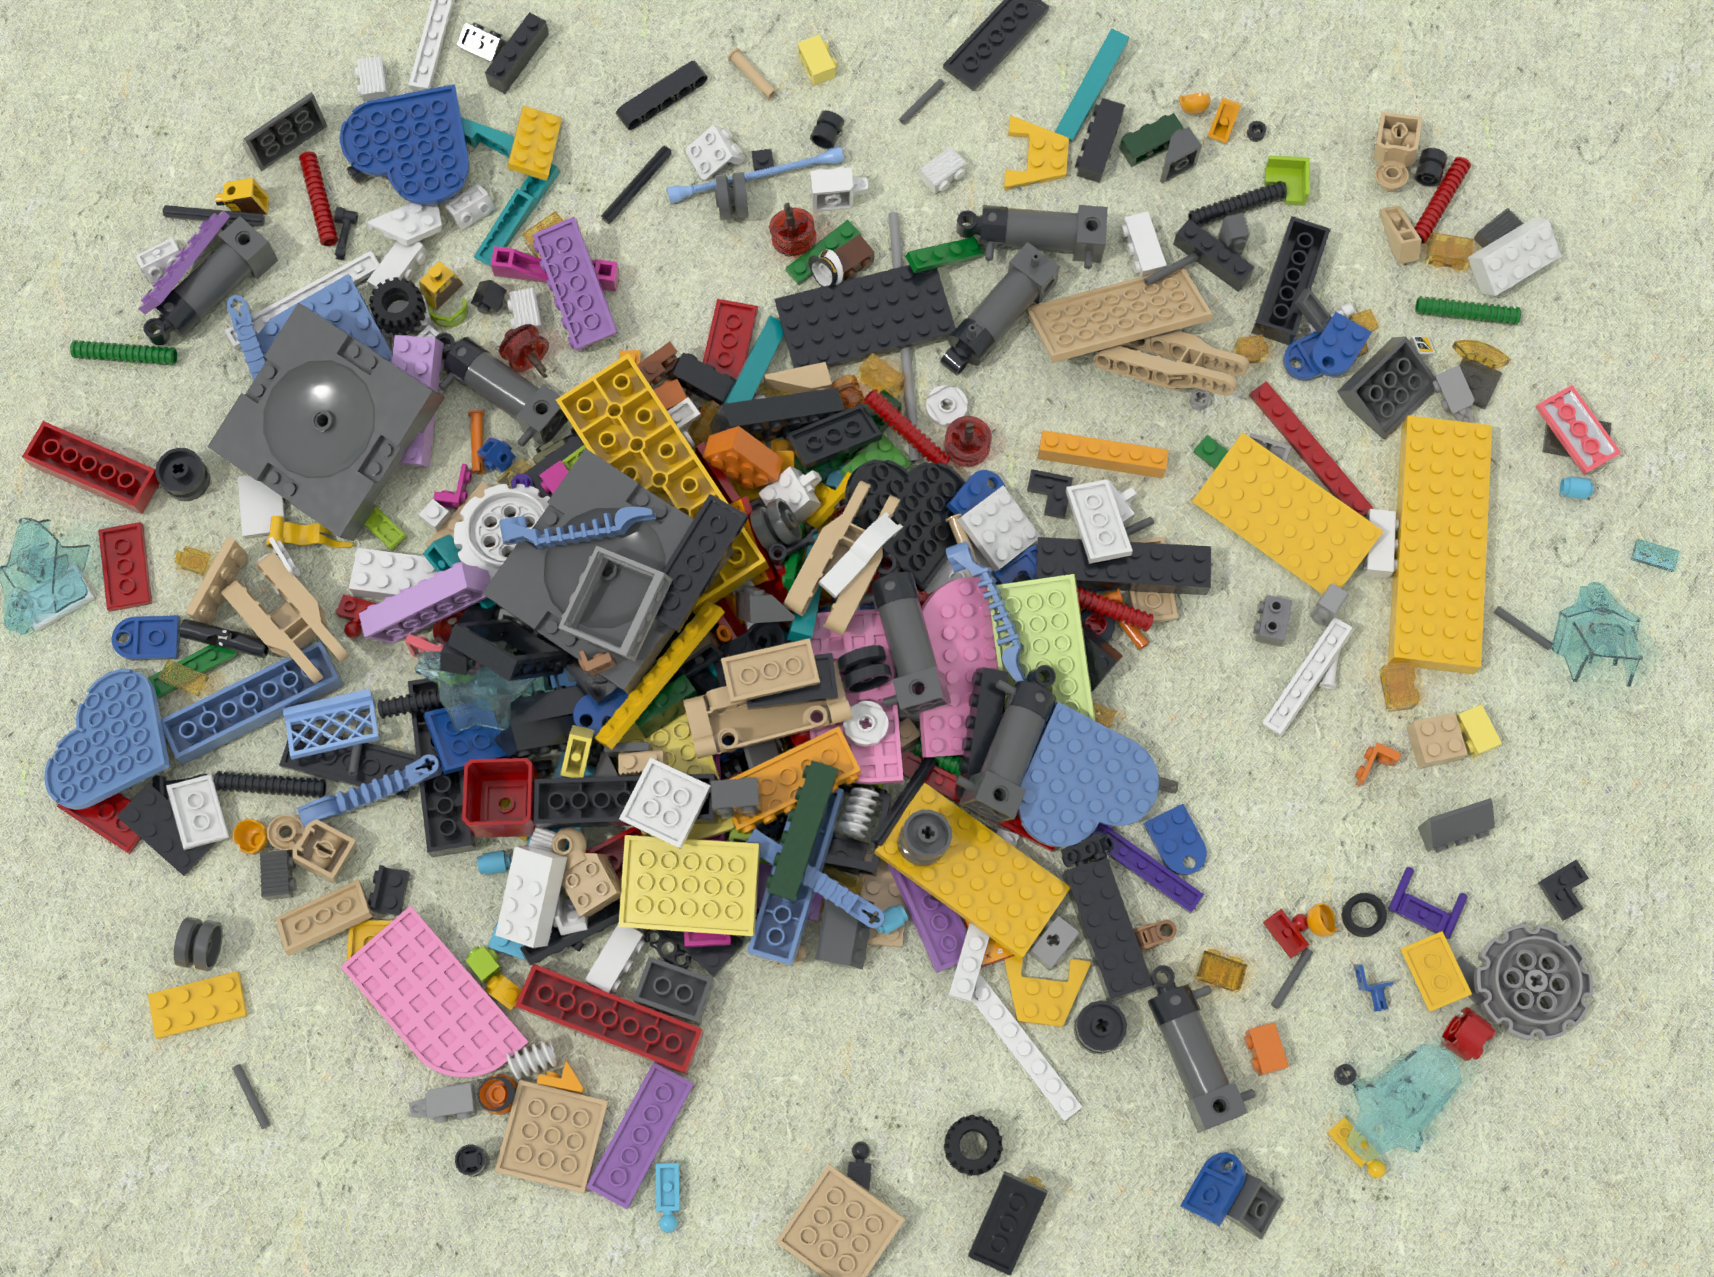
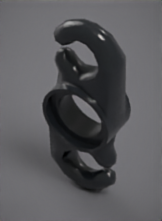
M648 929L645 932V942L650 941L651 933L659 935V939L655 942H650V946L655 948L664 960L684 969L690 966V955H686V962L683 965L677 963V958L684 956L686 953L663 930ZM667 942L674 945V951L669 955H665L661 951L663 944Z

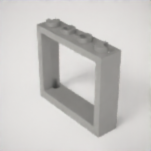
M596 546L592 556H589V562L585 571L580 575L579 584L569 599V605L561 616L562 620L558 628L567 634L635 662L673 579L661 571ZM608 561L653 578L621 648L576 629Z

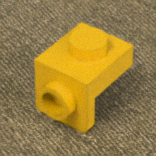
M500 973L489 979L485 989L489 995L509 1010H512L516 1005L522 989Z

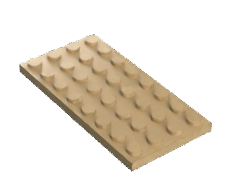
M1184 267L1149 286L1144 283V279L1150 276L1146 275L1029 306L1026 310L1052 363L1211 321L1212 312Z

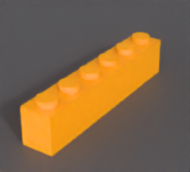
M1042 430L1037 459L1163 478L1169 450Z

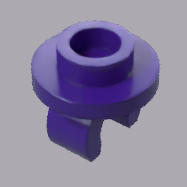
M517 474L511 482L512 489L517 487V484L533 487V481L527 474Z

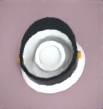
M824 250L819 256H811L809 258V268L820 286L828 285V287L841 283L843 269L836 253L832 250Z

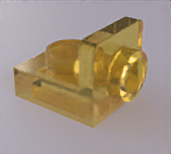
M185 546L182 551L178 550L174 563H177L175 569L179 571L184 569L203 576L211 554Z

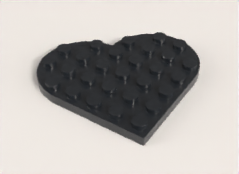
M874 459L868 461L853 471L846 485V506L861 480L871 485L853 524L866 530L878 519L890 495L900 499V503L891 520L897 525L901 524L903 528L882 546V553H891L899 560L901 564L900 572L913 573L917 590L922 592L947 561L946 548L957 544L950 524L946 522L947 518L955 514L946 505L965 481L951 467L939 462H924L907 471L901 465L890 460Z

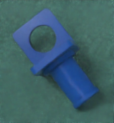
M1354 964L1358 988L1361 991L1371 993L1374 1012L1389 1009L1384 989L1386 986L1394 985V982L1383 981L1367 985L1363 965Z

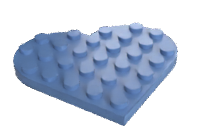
M351 275L343 276L299 302L392 362L393 352ZM297 304L274 316L264 325L257 338L258 342L262 345V353H267Z
M131 669L114 670L99 678L87 690L89 694L84 703L79 704L77 710L76 728L57 743L56 747L58 749L52 759L48 758L46 764L45 786L49 796L55 802L69 809L88 808L170 767L156 691L152 682L143 674Z
M1055 702L1020 785L1021 788L1026 790L1018 809L1022 821L1021 824L1035 840L1054 847H1065L1080 843L1093 833L1099 823L1107 826L1132 824L1143 818L1150 811L1157 798L1159 777L1156 765L1149 753L1138 743L1060 702Z

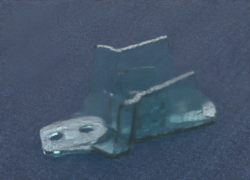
M28 517L19 518L8 562L0 566V584L4 593V624L9 631H16L21 635L28 633L40 614L59 613L72 603L84 599L88 594L87 586L82 577L91 546L88 544L62 546L59 540L48 530L51 522L49 519L37 521Z
M1591 582L1588 586L1580 587L1578 600L1575 605L1559 612L1556 632L1552 641L1553 645L1551 646L1552 651L1565 657L1573 682L1578 681L1587 662L1591 664L1594 656L1614 658L1613 666H1617L1619 659H1624L1627 687H1631L1639 661L1643 659L1637 637L1641 618L1624 609L1603 584Z
M425 651L421 653L418 657L419 662L415 666L417 674L438 684L439 699L447 710L455 729L459 731L469 729L473 725L505 730L511 725V701L516 700L523 692L531 694L535 691L533 682L536 678L508 681L477 661L475 666L470 668L467 675L440 671V652Z
M1420 1044L1414 1050L1397 1056L1372 1079L1361 1078L1352 1083L1360 1111L1347 1137V1145L1365 1162L1372 1161L1381 1154L1398 1147L1418 1153L1424 1142L1422 1132L1461 1085L1459 1067L1453 1054L1436 1046ZM1378 1124H1382L1384 1127L1382 1133L1375 1132ZM1363 1140L1366 1141L1368 1144V1148L1366 1150L1362 1149L1360 1146V1143Z

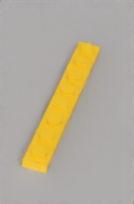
M707 601L700 608L699 612L686 625L682 633L671 643L668 650L657 660L654 667L643 677L640 684L629 694L626 701L615 711L607 724L600 729V732L595 737L600 744L611 750L615 747L725 613L721 607Z

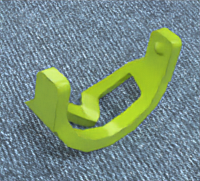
M462 299L463 307L450 318L434 314L432 305L428 306L431 319L442 327L459 325L467 316L468 307L466 299Z

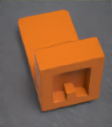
M1378 742L1373 747L1369 746L1363 757L1366 759L1364 766L1360 765L1355 774V777L1358 778L1355 785L1360 787L1364 783L1375 758L1382 765L1394 766L1399 761L1401 753Z

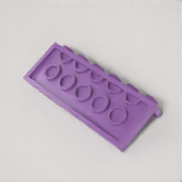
M572 217L534 233L535 241H533L535 251L540 253L542 259L540 260L542 270L547 272L549 278L547 284L549 289L555 294L554 303L556 308L562 313L563 318H561L564 329L569 332L568 342L571 348L578 352H583L585 347L619 334L577 219Z

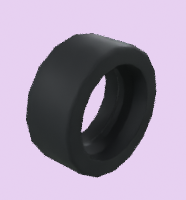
M1359 893L1345 903L1341 916L1344 926L1350 933L1359 937H1369L1383 928L1387 919V911L1384 903L1377 896L1369 893ZM1366 902L1375 908L1377 921L1370 928L1359 927L1352 920V908L1357 903Z

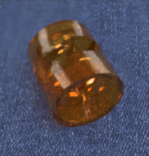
M845 375L832 382L831 388H838L845 410L860 404L864 405V396L862 391L859 390L860 386L855 375Z

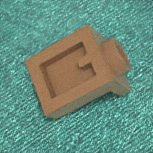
M584 650L579 651L581 656L579 663L584 672L587 671L592 676L617 665L614 657L609 652L598 653L590 660L588 653Z

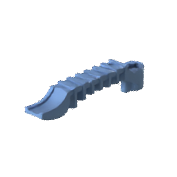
M234 295L228 299L227 308L232 319L233 329L238 336L237 340L242 347L241 351L244 353L245 362L248 364V371L254 381L266 362L265 354L262 353V345L258 342V333L253 328L255 324L248 301L239 295ZM236 302L243 304L240 306V312L234 308L237 306Z
M624 507L615 514L616 526H613L611 514L605 513L603 514L605 528H601L599 519H593V530H589L588 523H581L580 532H577L575 525L568 526V534H565L564 527H556L557 535L553 536L552 529L550 528L544 529L545 534L542 535L535 528H527L525 516L505 518L500 520L499 524L503 544L513 545L529 541L539 550H543L544 547L555 548L556 545L567 546L569 543L579 544L581 541L591 542L594 539L603 540L606 537L615 538L617 535H625L626 531L637 522L656 520V514L649 508Z
M968 541L946 548V554L954 573L967 569L974 578L980 577L981 581L977 582L980 589L988 586L989 591L982 594L985 600L993 597L995 601L988 604L990 611L997 608L999 610V613L993 615L994 622L999 620L1004 622L1003 625L995 627L998 634L1005 631L1009 633L1008 636L997 639L998 646L1010 642L1014 644V646L1008 647L1003 652V663L1016 681H1027L1019 664V654L1023 647L1020 641V634L1016 632L1015 623L1010 618V611L1006 609L1005 600L1001 598V591L995 584L996 579L991 575V568L984 567L975 561Z
M427 754L405 766L403 771L395 770L394 774H385L382 779L378 780L375 778L369 784L362 783L361 787L357 789L351 787L349 792L339 791L337 796L329 795L297 808L302 825L305 827L315 819L323 821L338 817L343 813H350L356 808H363L364 805L373 804L374 801L379 799L383 800L387 796L396 795L397 792L402 790L406 791L410 787L419 786V783L437 777L443 772L440 760L436 756ZM431 761L435 763V765L432 766L433 770L427 768L430 766Z
M754 829L746 842L761 844L760 857L772 865L776 853H781L783 846ZM808 864L802 881L803 885L812 888L814 892L832 901L837 907L846 910L845 912L868 927L877 929L883 925L885 916L879 908L859 895H855L848 888L841 886L836 880L830 879L828 875L821 873L817 868ZM863 910L871 914L878 912L880 922L870 924L871 919L863 913Z

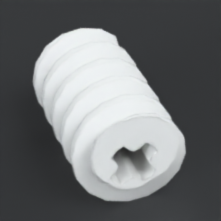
M859 787L851 789L853 796L848 798V802L851 805L845 807L848 813L842 816L846 822H841L839 827L853 836L864 838L866 836L861 833V830H868V827L863 823L871 822V819L866 814L874 813L869 808V805L877 804L871 798L879 797V793Z
M549 1038V1046L544 1041H541L540 1049L535 1044H532V1052L523 1047V1055H520L515 1050L514 1058H511L506 1053L511 1072L518 1080L522 1079V1072L528 1077L531 1074V1069L537 1074L539 1073L540 1066L545 1071L548 1070V1063L553 1068L557 1066V1054L551 1038Z

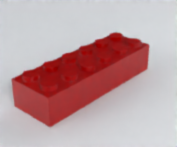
M42 421L22 455V458L31 467L141 515L160 484L157 480L155 469L45 421Z

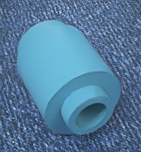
M1568 476L1567 478H1562L1559 491L1565 497L1586 500L1589 496H1592L1594 484L1591 483L1589 478Z
M504 850L483 853L482 856H478L479 873L486 874L487 876L508 872V867L511 865L510 854H505Z
M900 904L897 906L892 905L882 911L885 921L876 930L879 934L883 932L884 935H887L903 926L904 922L908 920L903 907ZM879 913L874 916V922H880V919L878 918Z

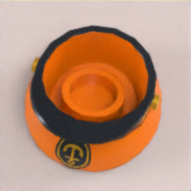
M505 1074L490 1076L478 1088V1101L482 1108L490 1114H507L511 1111L518 1084L513 1078Z

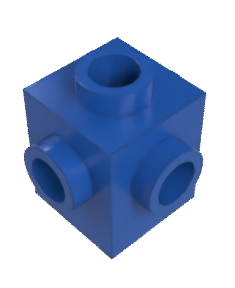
M492 437L477 452L485 461L483 464L491 471L503 472L507 470L516 457L511 452L512 448L510 445Z

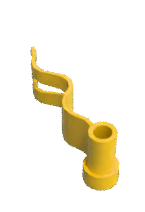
M271 516L270 533L267 536L266 546L274 549L269 541L270 537H273L275 541L280 540L283 546L284 543L299 546L324 544L333 548L353 547V543L336 541L320 534V532L334 533L319 523L300 525L284 522V517Z

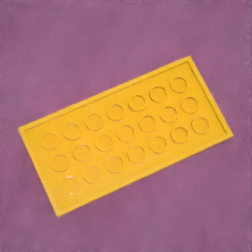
M1243 432L1192 501L1322 595L1332 583L1340 588L1344 586L1384 532Z
M924 783L907 806L883 846H878L874 852L875 855L1019 959L1025 956L1070 889L1066 883L926 783ZM919 810H933L940 813L947 819L952 829L950 846L938 862L930 866H917L908 862L898 848L897 838L902 826L911 814Z

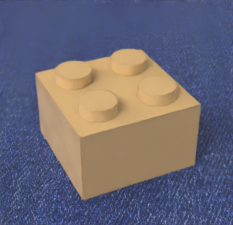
M1455 713L1413 721L1407 727L1418 769L1460 761L1468 755Z

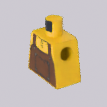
M254 178L226 182L223 193L215 195L216 204L218 206L226 205L231 211L268 215L269 195Z
M438 262L435 266L430 267L428 273L420 280V292L422 296L424 295L427 304L432 305V308L437 311L463 285V282L442 262Z

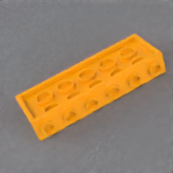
M839 726L731 778L757 777L761 784L763 812H757V816L744 817L743 813L734 814V818L731 819L738 833L748 834L756 829V825L762 822L769 824L777 819V815L783 812L789 814L791 808L796 809L798 800H795L796 792L799 786L803 787L805 778H802L803 771L806 765L810 766L812 760L838 768L839 772L832 793L839 789V785L845 782L848 785L859 779L858 776L862 774Z

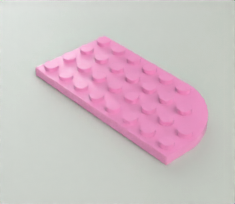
M980 577L961 578L945 583L927 598L921 608L938 669L944 674L951 699L950 704L919 713L923 757L964 754L962 742L967 734V728L965 727L966 718L970 715L969 697L973 693L974 688L972 676L976 669L982 667L999 670L991 612L988 607L989 599L985 600L982 594L988 590L987 586L981 589L978 587L977 582L981 581ZM925 688L920 691V694L924 692Z
M876 609L857 610L843 636L823 627L830 612L817 613L811 639L814 655L832 653L833 662H837L840 656L852 650L865 646L881 645L884 647L887 657L884 664L890 666L892 679H895L894 666L879 612ZM840 673V677L842 680L845 675ZM892 679L880 687L865 692H845L850 707L861 701H872L880 705L886 713L888 730L879 744L869 747L854 744L846 737L843 722L824 726L820 730H810V738L813 739L838 726L840 727L862 774L855 781L860 784L903 782L897 704L887 707L883 704V698L896 695ZM814 713L811 716V720L819 723L823 720V716L820 713ZM866 718L864 722H859L863 729L872 726L869 723V719Z
M409 906L341 966L343 971L420 1061L434 1071L454 1077H475L488 1074L508 1062L506 1053L512 1058L515 1050L519 1052L529 1043L526 1037L412 906Z

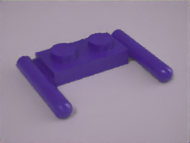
M1406 867L1388 910L1431 932L1439 933L1443 931L1445 938L1450 939L1468 896L1465 893H1460L1449 915V913L1405 893L1414 873L1413 868Z

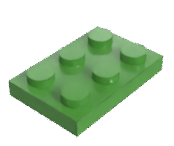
M882 434L881 440L867 446L840 470V474L845 477L847 472L852 474L856 468L874 459L890 460L905 469H908L912 463Z

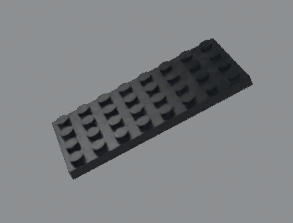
M906 265L843 281L831 287L827 285L775 298L777 312L793 368L826 362L827 368L947 338L956 329L937 268L914 273L911 266Z

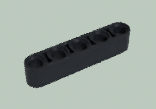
M690 61L621 105L617 109L616 115L628 130H633L701 87L707 81L708 76L696 61Z

